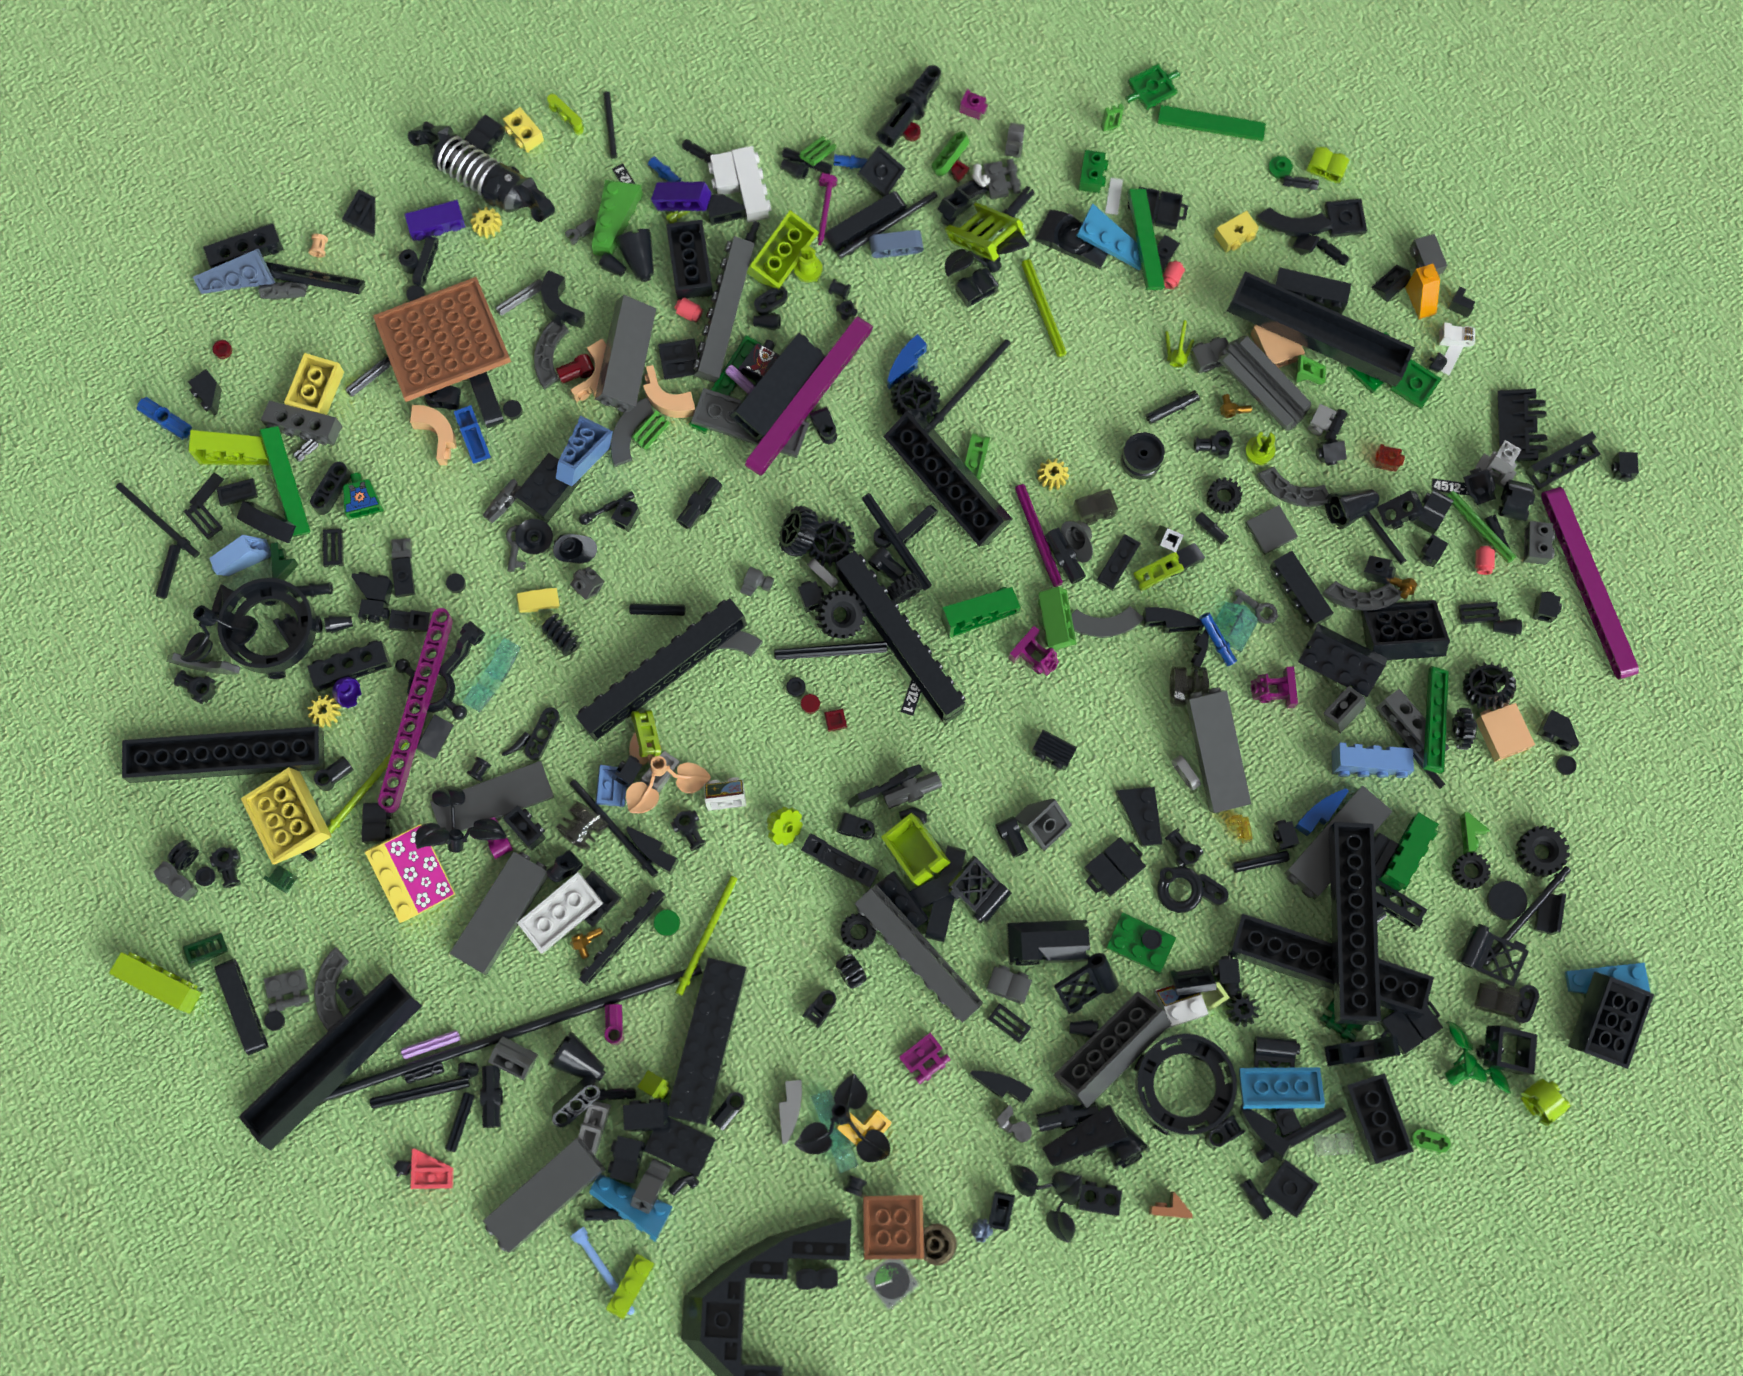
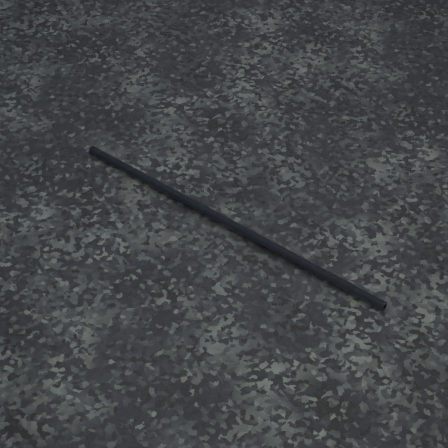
M700 964L696 966L691 978L703 974ZM686 969L337 1087L323 1102L403 1076L407 1072H414L416 1069L428 1065L432 1066L434 1063L444 1062L497 1044L502 1037L512 1039L603 1008L605 1005L615 1004L677 983L679 978L683 977Z

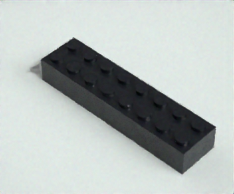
M907 410L883 436L979 547L988 545L1013 520L918 410Z
M708 957L670 1098L668 1117L707 1126L745 983L747 967Z

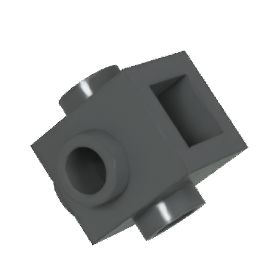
M587 567L582 570L579 569L574 573V579L570 585L587 600L598 594L605 581L596 571Z

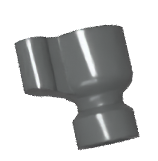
M750 566L740 593L751 597L758 587H762L763 590L769 592L775 578L764 576L761 570Z

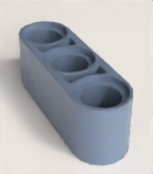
M918 230L876 234L869 238L871 255L874 258L918 254L924 250L921 231Z

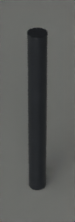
M606 91L603 93L610 158L615 159L617 158L611 94Z
M1370 512L1365 514L1364 518L1399 564H1404L1407 560Z

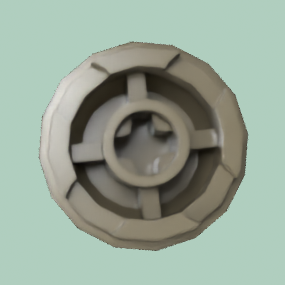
M932 1224L923 1230L924 1260L934 1266L944 1265L949 1262L957 1250V1239L954 1233L942 1224Z

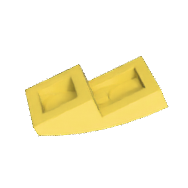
M557 588L527 591L516 595L519 613L538 612L539 609H554L560 606Z

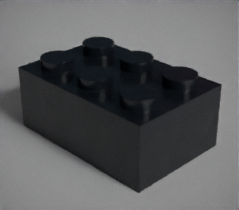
M550 453L546 455L514 495L519 505L546 523L550 521L581 482V479H579L573 486H570L556 479L559 459Z

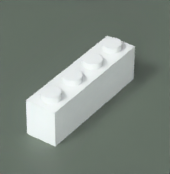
M753 146L732 150L747 222L769 218L768 211H771L770 201L765 199L767 189L766 185L761 182V179L764 178L762 168H758L757 163H760L758 152L754 153Z

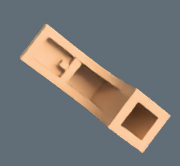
M603 339L587 347L588 354L595 364V370L589 379L571 389L572 397L576 403L580 400H586L590 394H593L594 397L596 395L606 349V343Z
M647 366V373L644 374L646 385H643L650 404L658 412L669 417L686 418L693 416L695 406L691 392L677 395L666 393L657 382L654 366Z
M412 405L410 423L413 429L430 430L438 435L436 459L439 465L447 466L448 459H451V448L456 449L457 445L450 423L443 414L431 407Z

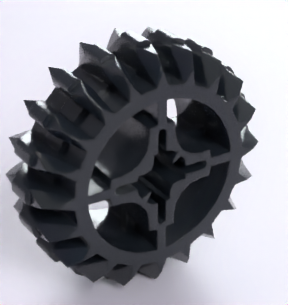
M912 373L911 378L905 375L904 381L899 379L898 384L893 386L894 390L891 391L892 398L890 400L893 403V410H897L896 414L899 416L907 410H918L926 420L927 415L932 417L933 411L936 412L938 410L937 405L940 404L938 399L940 398V392H937L938 386H934V381L928 382V376L923 379L921 373L918 377H915ZM911 387V391L901 395L906 389ZM914 392H915V396H917V404H916V400L914 399ZM926 401H929V403L926 406L920 408L921 404L926 403Z
M796 506L790 510V513H787V517L783 520L784 523L779 532V546L782 551L796 557L806 554L807 549L809 550L811 544L814 543L813 540L818 531L817 525L819 522L817 521L818 516L816 512L805 506Z
M831 516L828 518V521H825L822 517L821 523L817 525L818 531L813 541L819 542L824 547V552H821L815 543L811 544L809 550L807 549L810 552V558L815 557L817 561L821 560V565L823 566L825 562H828V566L831 567L832 562H835L836 565V562L854 551L855 547L853 545L856 543V540L853 537L855 534L850 532L851 526H846L845 521L839 523L838 517L835 521H832ZM825 530H830V531H829L828 533H826V534L821 533V532H823V531H825ZM837 531L844 536L846 543L836 537ZM833 536L832 544H829L827 547V541L829 542V539ZM833 550H840L837 553L830 554Z
M1493 661L1490 665H1487L1485 662L1483 666L1476 664L1475 669L1470 668L1469 673L1465 675L1463 693L1465 698L1470 700L1471 705L1477 704L1478 709L1483 706L1487 711L1488 707H1492L1495 711L1496 706L1503 708L1504 703L1509 704L1510 699H1513L1516 691V679L1513 677L1512 671L1508 672L1507 666L1502 668L1501 663L1497 666L1494 665ZM1481 680V682L1478 683V685L1474 687L1475 683H1476L1477 681ZM1505 685L1503 690L1498 692V690L1501 689V686Z

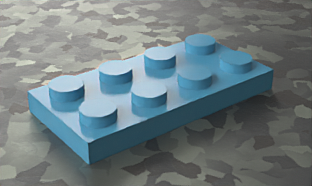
M1320 1067L1239 1068L1243 1109L1324 1108L1325 1106Z

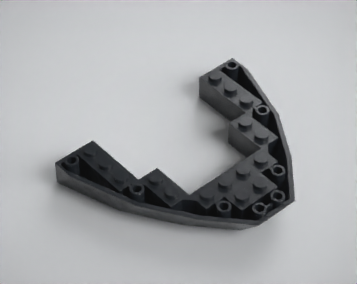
M829 1218L771 1235L723 1263L684 1296L681 1340L716 1376H783V1365L742 1364L746 1278L787 1280L788 1258L850 1261L852 1218Z

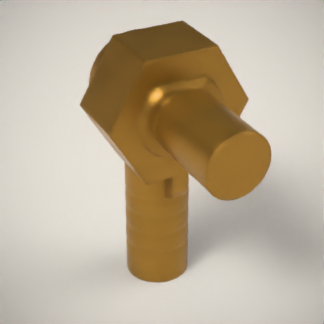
M1229 394L1222 396L1224 404L1220 407L1221 415H1224L1225 418H1232L1236 416V413L1252 412L1251 405L1238 406L1236 403L1231 402Z
M1394 577L1389 582L1400 587L1399 590L1402 592L1400 596L1403 599H1407L1409 595H1414L1417 587L1416 581L1412 578L1402 580Z
M599 927L590 931L585 936L582 933L573 936L570 942L573 950H579L582 959L589 957L586 946L592 939L602 935L603 932Z

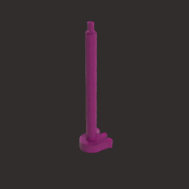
M821 173L819 177V186L826 187L817 239L819 246L824 241L832 187H835L838 181L834 175Z

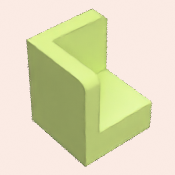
M1218 981L1216 982V990L1201 992L1204 1003L1209 1011L1230 998Z

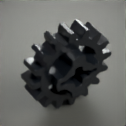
M1469 708L1457 709V714L1452 719L1451 736H1453L1454 744L1459 750H1469L1473 740L1476 738L1477 722L1473 719V713H1471Z

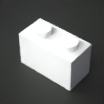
M732 152L710 155L711 163H708L710 174H714V179H711L713 190L717 189L718 195L738 193L739 186Z

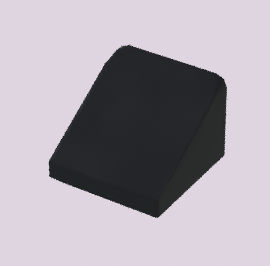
M1309 234L1300 235L1293 244V249L1300 255L1311 253L1320 237Z

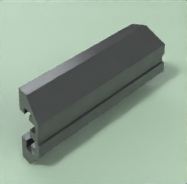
M1241 336L1233 340L1219 352L1218 361L1286 431L1293 430L1304 419L1311 407L1309 399L1248 336Z

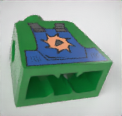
M361 473L351 474L352 483L343 486L344 512L347 518L351 520L383 512L384 509L370 479L363 480Z

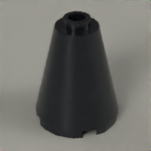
M638 229L639 233L629 231L621 234L615 241L636 280H641V282L651 280V277L654 275L650 229Z
M1373 489L1328 494L1326 496L1328 504H1325L1327 517L1331 524L1338 526L1337 529H1344L1377 507L1380 500L1379 494Z
M571 1031L556 1049L554 1058L550 1059L548 1063L552 1068L581 1079L592 1075L597 1077L600 1082L606 1073L603 1070L605 1065Z
M1118 1114L1117 1116L1131 1140L1115 1143L1114 1146L1107 1148L1112 1165L1116 1171L1119 1170L1118 1166H1122L1124 1169L1143 1158L1142 1152L1148 1153L1150 1150L1148 1145Z

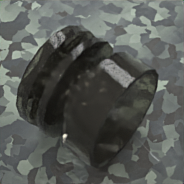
M1172 666L1169 686L1171 706L1185 707V698L1190 697L1191 693L1200 691L1202 694L1209 693V678L1206 667H1200L1199 672L1197 667H1192L1190 675H1188L1186 667Z
M575 801L568 810L573 819L570 820L563 817L561 820L567 827L558 823L555 828L572 845L589 852L591 846L585 841L588 840L595 844L596 840L590 834L594 832L602 835L608 827V823L587 806Z

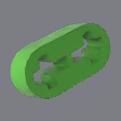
M1425 1129L1414 1130L1411 1134V1142L1418 1148L1436 1153H1444L1450 1149V1139L1443 1134ZM1422 1133V1137L1427 1138L1429 1140L1428 1142L1422 1141L1421 1143H1419V1139H1416V1135H1420ZM1440 1139H1442V1143H1445V1147H1441L1439 1149V1145L1434 1144L1433 1140L1439 1141Z

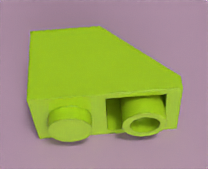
M647 1070L637 1088L654 1099H665L670 1091L668 1087L670 1084Z

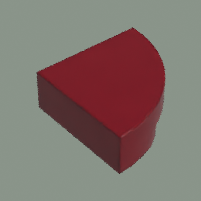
M957 159L952 166V176L955 181L960 183L970 168Z

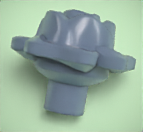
M979 1218L977 1223L973 1224L971 1233L975 1237L976 1242L981 1241L984 1243L986 1238L993 1234V1229L989 1228L990 1225L987 1224V1219Z

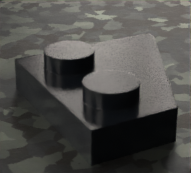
M359 189L345 212L342 222L375 237V197Z

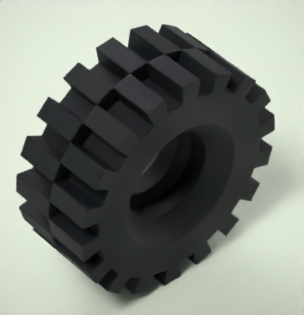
M836 590L822 596L823 600H819L817 603L820 605L819 608L815 609V612H818L815 620L819 621L817 625L819 628H822L821 631L824 634H828L827 636L846 639L849 636L856 635L855 632H859L862 629L860 625L865 623L862 620L863 617H866V613H863L865 606L861 605L860 602L862 600L856 598V594L849 591ZM837 607H843L846 610V618L841 622L836 621L833 617L834 610Z
M1537 826L1525 832L1519 838L1520 840L1516 844L1518 848L1515 850V854H1519V857L1516 858L1517 862H1522L1520 867L1522 869L1527 868L1526 872L1528 874L1534 873L1536 877L1540 875L1547 877L1561 870L1568 862L1566 859L1570 856V853H1567V850L1570 847L1565 845L1564 842L1567 839L1566 837H1560L1562 834L1560 831L1554 832L1555 828ZM1542 844L1548 848L1549 855L1546 859H1540L1535 854V847Z

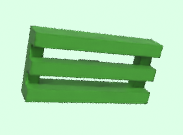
M1122 103L1118 104V108L1115 105L1111 107V110H1109V107L1105 108L1101 124L1103 132L1120 127L1124 111Z
M822 136L801 151L799 157L814 166L836 150V144L833 143L831 145V141H825V137Z
M656 410L631 438L646 450L670 422L664 419L665 417L661 416ZM657 417L658 420L639 440L637 437ZM662 422L663 425H662V426L658 429V431L648 440V442H647L646 444H644L643 442L645 441V439H646V438L654 431V429Z

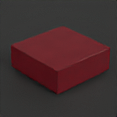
M843 709L824 712L828 732L847 728Z

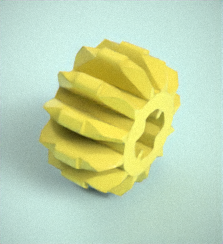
M485 206L484 210L478 208V213H473L471 225L473 231L477 232L479 237L483 235L485 238H488L489 235L495 237L494 232H500L502 221L500 220V214L496 213L495 209L488 210V207Z
M1048 458L1046 464L1041 463V469L1037 471V474L1040 475L1038 482H1043V487L1048 485L1049 490H1052L1053 486L1058 490L1060 485H1066L1065 480L1069 478L1067 474L1068 467H1063V461L1057 463V458L1053 462Z
M325 695L324 699L318 696L317 702L311 700L313 706L308 707V710L311 712L308 714V717L312 719L314 725L319 723V726L323 728L325 724L331 727V721L338 723L335 717L341 716V712L338 711L341 706L336 704L334 698L330 699L329 695Z

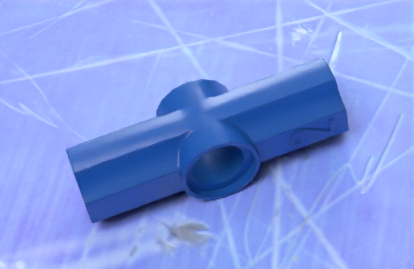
M148 397L142 398L138 402L137 410L159 424L161 428L167 429L182 440L190 435L192 426L172 414L167 408L160 406Z

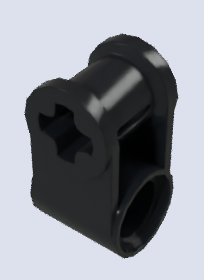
M447 386L424 395L429 407L449 410L459 409L461 389L458 387Z
M827 406L809 413L822 442L833 444L837 440L836 426Z
M849 813L841 814L836 832L863 840L873 838L875 829L871 821ZM866 826H869L870 831L863 834L862 828L865 829Z
M568 850L555 859V864L547 870V876L554 882H561L565 878L576 874L584 864L571 850Z
M830 990L822 991L802 1016L812 1021L817 1029L824 1023L837 1003L834 992ZM827 994L833 996V1002L830 1005H825L822 1002L823 997Z
M1234 1114L1206 1134L1205 1142L1210 1148L1221 1147L1246 1132L1244 1129H1241L1235 1120L1236 1116ZM1213 1133L1218 1134L1220 1137L1218 1144L1212 1141Z

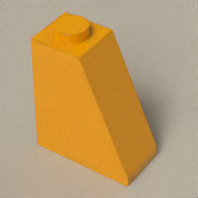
M1434 264L1417 268L1405 287L1419 320L1437 313L1440 278Z

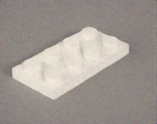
M577 872L517 923L538 951L543 954L600 907L603 902L583 876Z

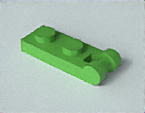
M972 433L965 465L980 481L990 437H979L978 434ZM977 443V444H981V445H983V446H982V448H981V447L975 446V444Z

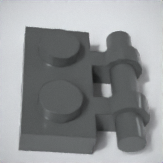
M1013 159L1007 160V167L1002 166V161L984 164V172L990 178V183L987 184L990 199L1008 197V190L1013 189L1014 194L1021 193V183L1017 177L1018 169ZM1005 175H1010L1011 181L1006 182Z
M304 969L264 978L267 998H276L275 1003L268 1004L270 1012L276 1010L280 1012L284 1011L287 1007L303 1006V1003L310 1002L309 994L301 995V991L309 989ZM293 993V998L284 1000L283 995Z

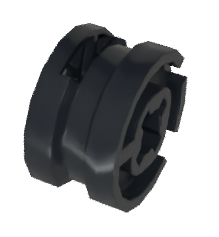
M183 840L170 851L167 860L171 864H175L179 871H182L195 861L199 850L196 847H192L188 840Z

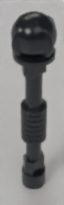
M631 491L622 496V498L603 505L602 508L595 512L589 513L587 511V514H581L579 516L580 524L587 525L590 521L593 522V518L597 515L618 507L622 499L625 501L635 498L633 492Z

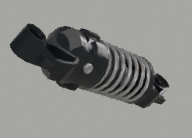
M426 121L408 132V139L412 145L427 144L429 146L434 168L442 171L444 174L449 173L451 178H456L457 182H463L464 186H470L471 190L477 191L478 195H481L489 205L497 206L508 213L529 207L533 219L537 222H542L555 213L553 203L545 196V193L537 188L532 177H525L520 174L516 167L507 166L502 162H498L497 159L491 158L489 154H484L483 150L477 149L476 146L470 145L468 141H463L461 137L454 134L449 126H434ZM466 149H468L467 155L463 154ZM458 167L456 175H453L452 172Z

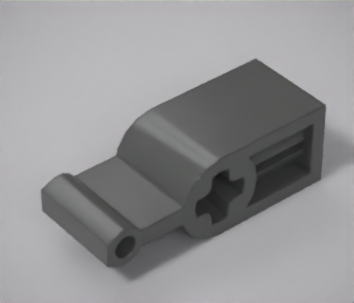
M653 1159L633 1195L630 1206L649 1214L672 1166Z

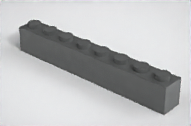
M736 236L727 241L724 251L726 256L722 258L720 263L722 271L721 274H718L715 282L718 285L717 290L713 292L711 297L713 305L712 308H709L706 316L709 319L708 324H705L702 335H704L703 342H700L697 350L700 353L699 358L695 359L693 369H695L694 376L713 383L720 377L755 244Z
M877 885L873 886L855 903L858 912L870 920L871 926L876 931H880L884 936L885 942L897 950L898 956L909 963L911 970L924 980L925 986L938 995L937 998L943 1005L948 1006L954 1018L963 1023L980 1008L983 1001Z

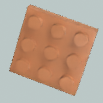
M923 1195L863 1196L864 1260L924 1259Z

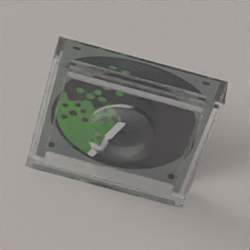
M885 1259L864 1276V1279L888 1311L921 1285L902 1259Z

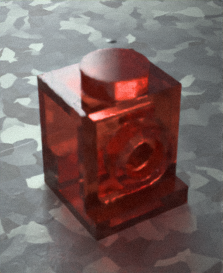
M1381 444L1376 451L1374 468L1396 472L1404 464L1405 455H1401L1402 449L1387 447Z

